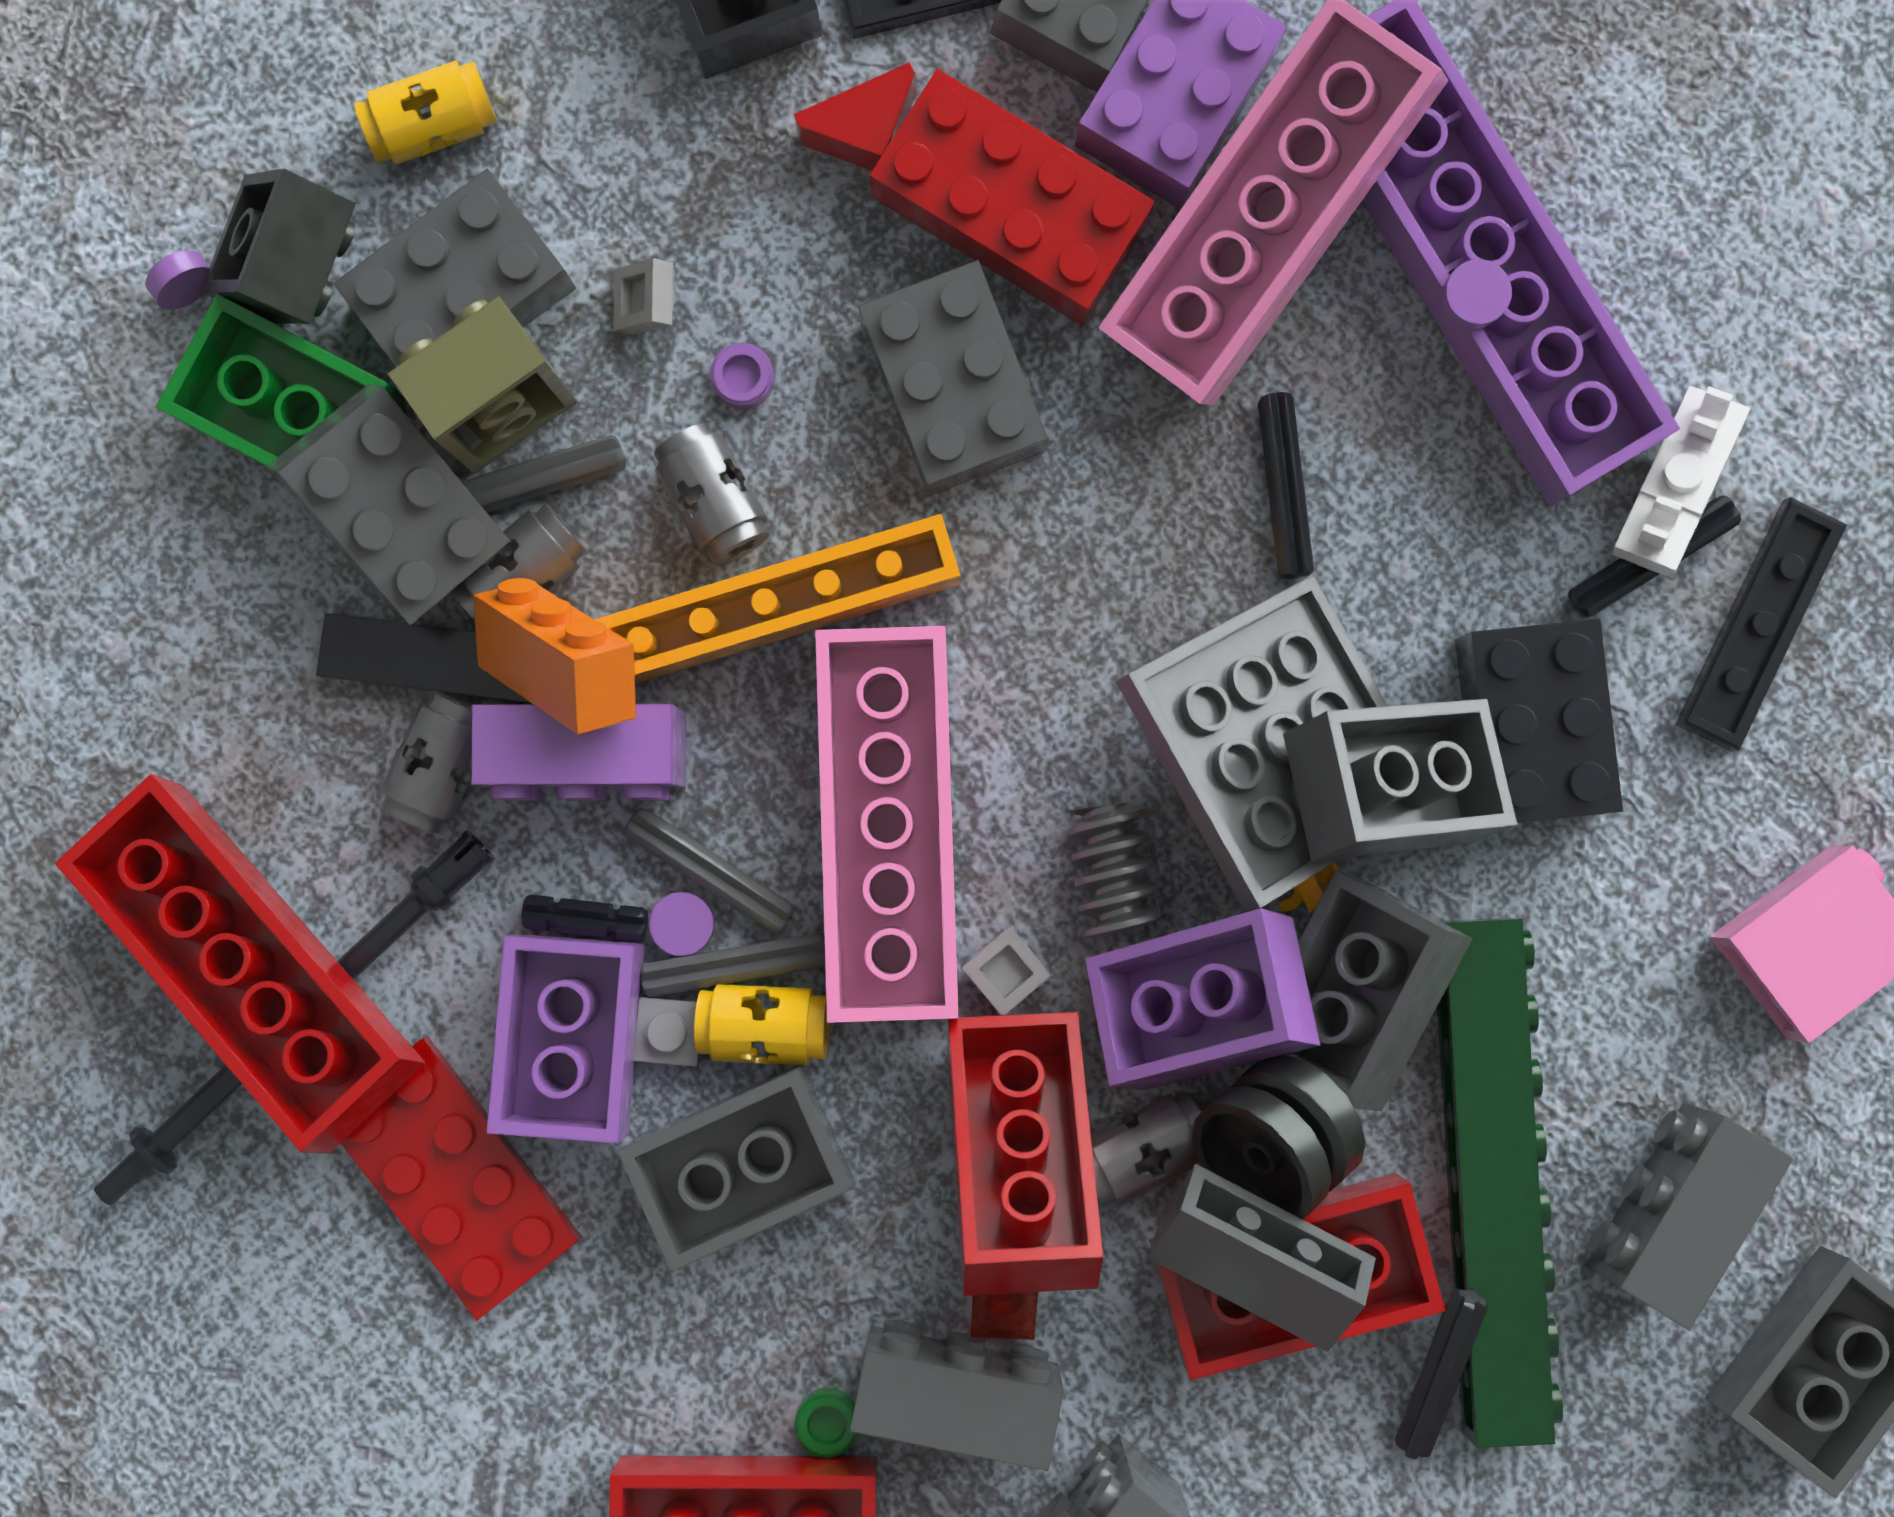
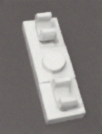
M1689 386L1674 418L1680 430L1664 439L1614 546L1612 555L1673 579L1747 419L1750 407L1732 401L1734 395L1710 386L1707 391Z

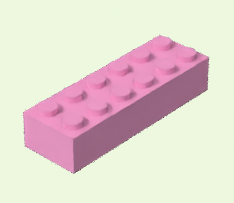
M1327 0L1098 328L1199 404L1215 405L1447 84L1448 79L1443 70L1345 0Z
M946 626L815 630L827 1023L959 1018Z

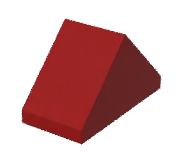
M910 62L794 114L797 133L802 145L872 171L910 112L916 96L915 72Z

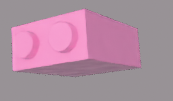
M1829 846L1709 937L1786 1039L1805 1043L1812 1042L1894 980V898L1881 883L1885 878L1881 867L1872 856L1862 849L1856 850L1854 846Z

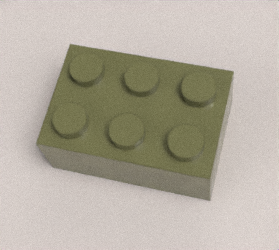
M499 296L489 303L486 300H480L463 309L453 321L455 327L435 341L427 338L410 346L400 355L398 359L400 365L388 373L433 439L474 474L577 403L539 347ZM463 423L482 440L474 450L469 447L457 430V427Z

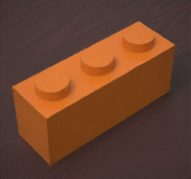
M507 579L498 584V589L473 594L478 666L577 735L636 718L634 644L608 629L605 624L595 621L571 606L568 601L562 600L542 588L531 579Z

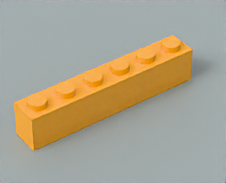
M938 514L594 620L605 624L608 629L634 644L635 684L958 586L960 585L961 575L942 514Z

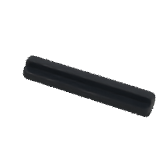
M1288 392L1270 393L1261 396V399H1259L1258 412L1277 570L1281 579H1300L1308 577L1313 573L1314 563L1294 398Z
M1726 495L1719 496L1707 503L1682 560L1740 524L1741 514L1729 497ZM1620 558L1570 589L1568 598L1575 611L1582 618H1589L1652 580L1660 573Z
M1466 1287L1464 1290L1454 1289L1449 1294L1445 1305V1312L1441 1315L1395 1436L1396 1446L1405 1451V1456L1410 1459L1416 1460L1418 1456L1427 1458L1433 1452L1487 1313V1300L1477 1295V1291L1472 1288Z

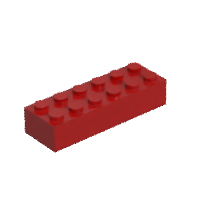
M151 773L55 862L61 872L300 1153L330 1154L426 1063L185 786Z

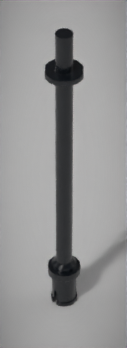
M465 830L461 834L462 836L428 868L419 866L411 874L413 882L411 883L410 893L337 960L353 980L427 911H438L440 908L447 911L456 903L454 895L488 863L491 864L495 860L488 849H482L484 844L474 834ZM225 1065L154 1132L141 1126H137L130 1131V1142L135 1150L94 1187L96 1195L104 1203L112 1206L153 1167L164 1174L173 1172L177 1168V1160L172 1150L242 1085L232 1071Z

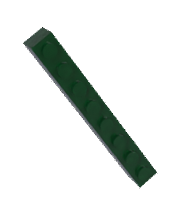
M1519 918L1441 921L1473 938L1437 1006L1454 1289L1464 1290L1466 1287L1472 1288L1477 1291V1295L1487 1300L1488 1305L1487 1313L1460 1379L1462 1431L1476 1448L1555 1444L1554 1423H1561L1563 1420V1401L1558 1384L1552 1383L1550 1358L1558 1357L1559 1336L1554 1319L1547 1316L1546 1293L1554 1291L1555 1272L1551 1255L1543 1252L1542 1228L1550 1226L1551 1207L1547 1190L1539 1188L1538 1163H1543L1546 1160L1547 1142L1542 1124L1535 1123L1534 1098H1540L1542 1095L1543 1078L1539 1061L1531 1059L1530 1033H1536L1539 1025L1538 1006L1535 996L1527 995L1526 969H1532L1535 960L1533 937L1529 930L1523 931V919Z

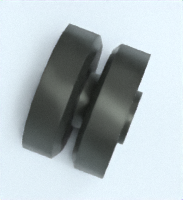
M1287 1055L1265 1059L1253 1064L1229 1089L1223 1091L1195 1118L1192 1134L1195 1152L1201 1167L1301 1219L1307 1217L1328 1196V1192H1331L1362 1162L1366 1145L1361 1120L1347 1095L1327 1074L1302 1059Z

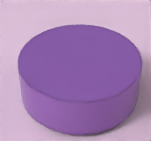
M177 251L167 255L151 268L145 285L160 308L165 310L180 309L192 304L204 295L200 293L209 266L200 253L196 251Z
M1474 259L1459 265L1448 277L1442 290V304L1446 314L1453 322L1468 329H1481L1493 324L1507 310L1512 297L1511 282L1505 271L1497 264L1483 259Z
M735 343L725 347L716 355L710 369L711 383L717 396L726 405L735 409L744 410L759 406L770 396L774 387L775 375L770 359L765 352L752 344Z
M676 892L662 898L652 910L649 921L650 933L657 946L671 955L686 956L702 950L710 942L714 934L715 917L713 910L702 897L694 893Z

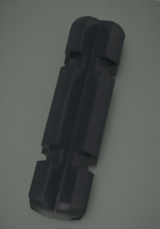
M528 895L525 897L522 905L521 923L524 928L549 931L551 927H556V932L601 938H609L610 934H616V939L637 942L644 940L646 935L648 912L645 908L620 905L619 909H614L613 904L567 898H560L559 902H554V897Z

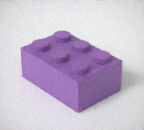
M1154 0L1079 121L1075 147L1177 208L1182 209L1277 54L1288 26L1245 0Z
M636 704L635 719L577 735L535 705H472V785L491 788V799H504V801H542V789H557V799H567L568 801H606V789H622V798L635 801L670 800V788H686V713L672 704Z
M1260 908L1085 959L1110 1087L1148 1090L1320 1046L1293 917Z
M513 934L503 937L487 1133L617 1144L629 1135L635 1065L633 1058L638 1005L641 993L640 970L643 965L644 943Z

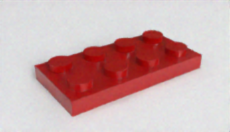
M429 1036L412 1046L426 1063L341 1144L477 1321L576 1244L582 1236L505 1135L487 1133L488 1113Z

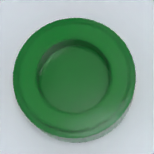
M835 1388L815 1390L803 1399L795 1418V1433L799 1443L806 1451L818 1457L831 1458L843 1454L853 1445L858 1433L850 1432L855 1406L853 1399L845 1392Z

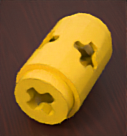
M457 60L367 91V99L354 103L364 136L378 164L393 160L395 165L483 135L485 134L484 127L498 123L474 61L459 66ZM416 86H421V87H422V88L417 89V90H412V88H414V87H416ZM430 106L432 116L422 120L420 110ZM441 136V137H439V138H437V139H432V140H431V138H433V137Z
M717 984L714 991L700 990L694 1021L696 1053L710 1054L712 1061L809 1066L812 1059H826L831 1023H827L826 996L815 995L813 988ZM768 994L769 1000L775 1002L774 1008H763L761 999L756 998V996ZM752 1042H763L766 1052H769L770 1055H758L757 1049L751 1048Z

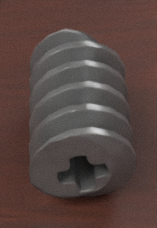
M1118 803L1067 810L1066 813L1085 817V821L1068 830L1069 837L1088 842V847L1071 855L1072 862L1091 867L1092 870L1087 875L1075 880V887L1095 893V898L1078 906L1079 913L1096 917L1099 922L1082 931V938L1145 930V925L1161 917L1160 908L1141 904L1142 899L1157 892V884L1137 878V874L1154 866L1153 857L1134 853V848L1150 840V832L1134 829L1130 826V823L1147 815L1146 807L1131 803Z

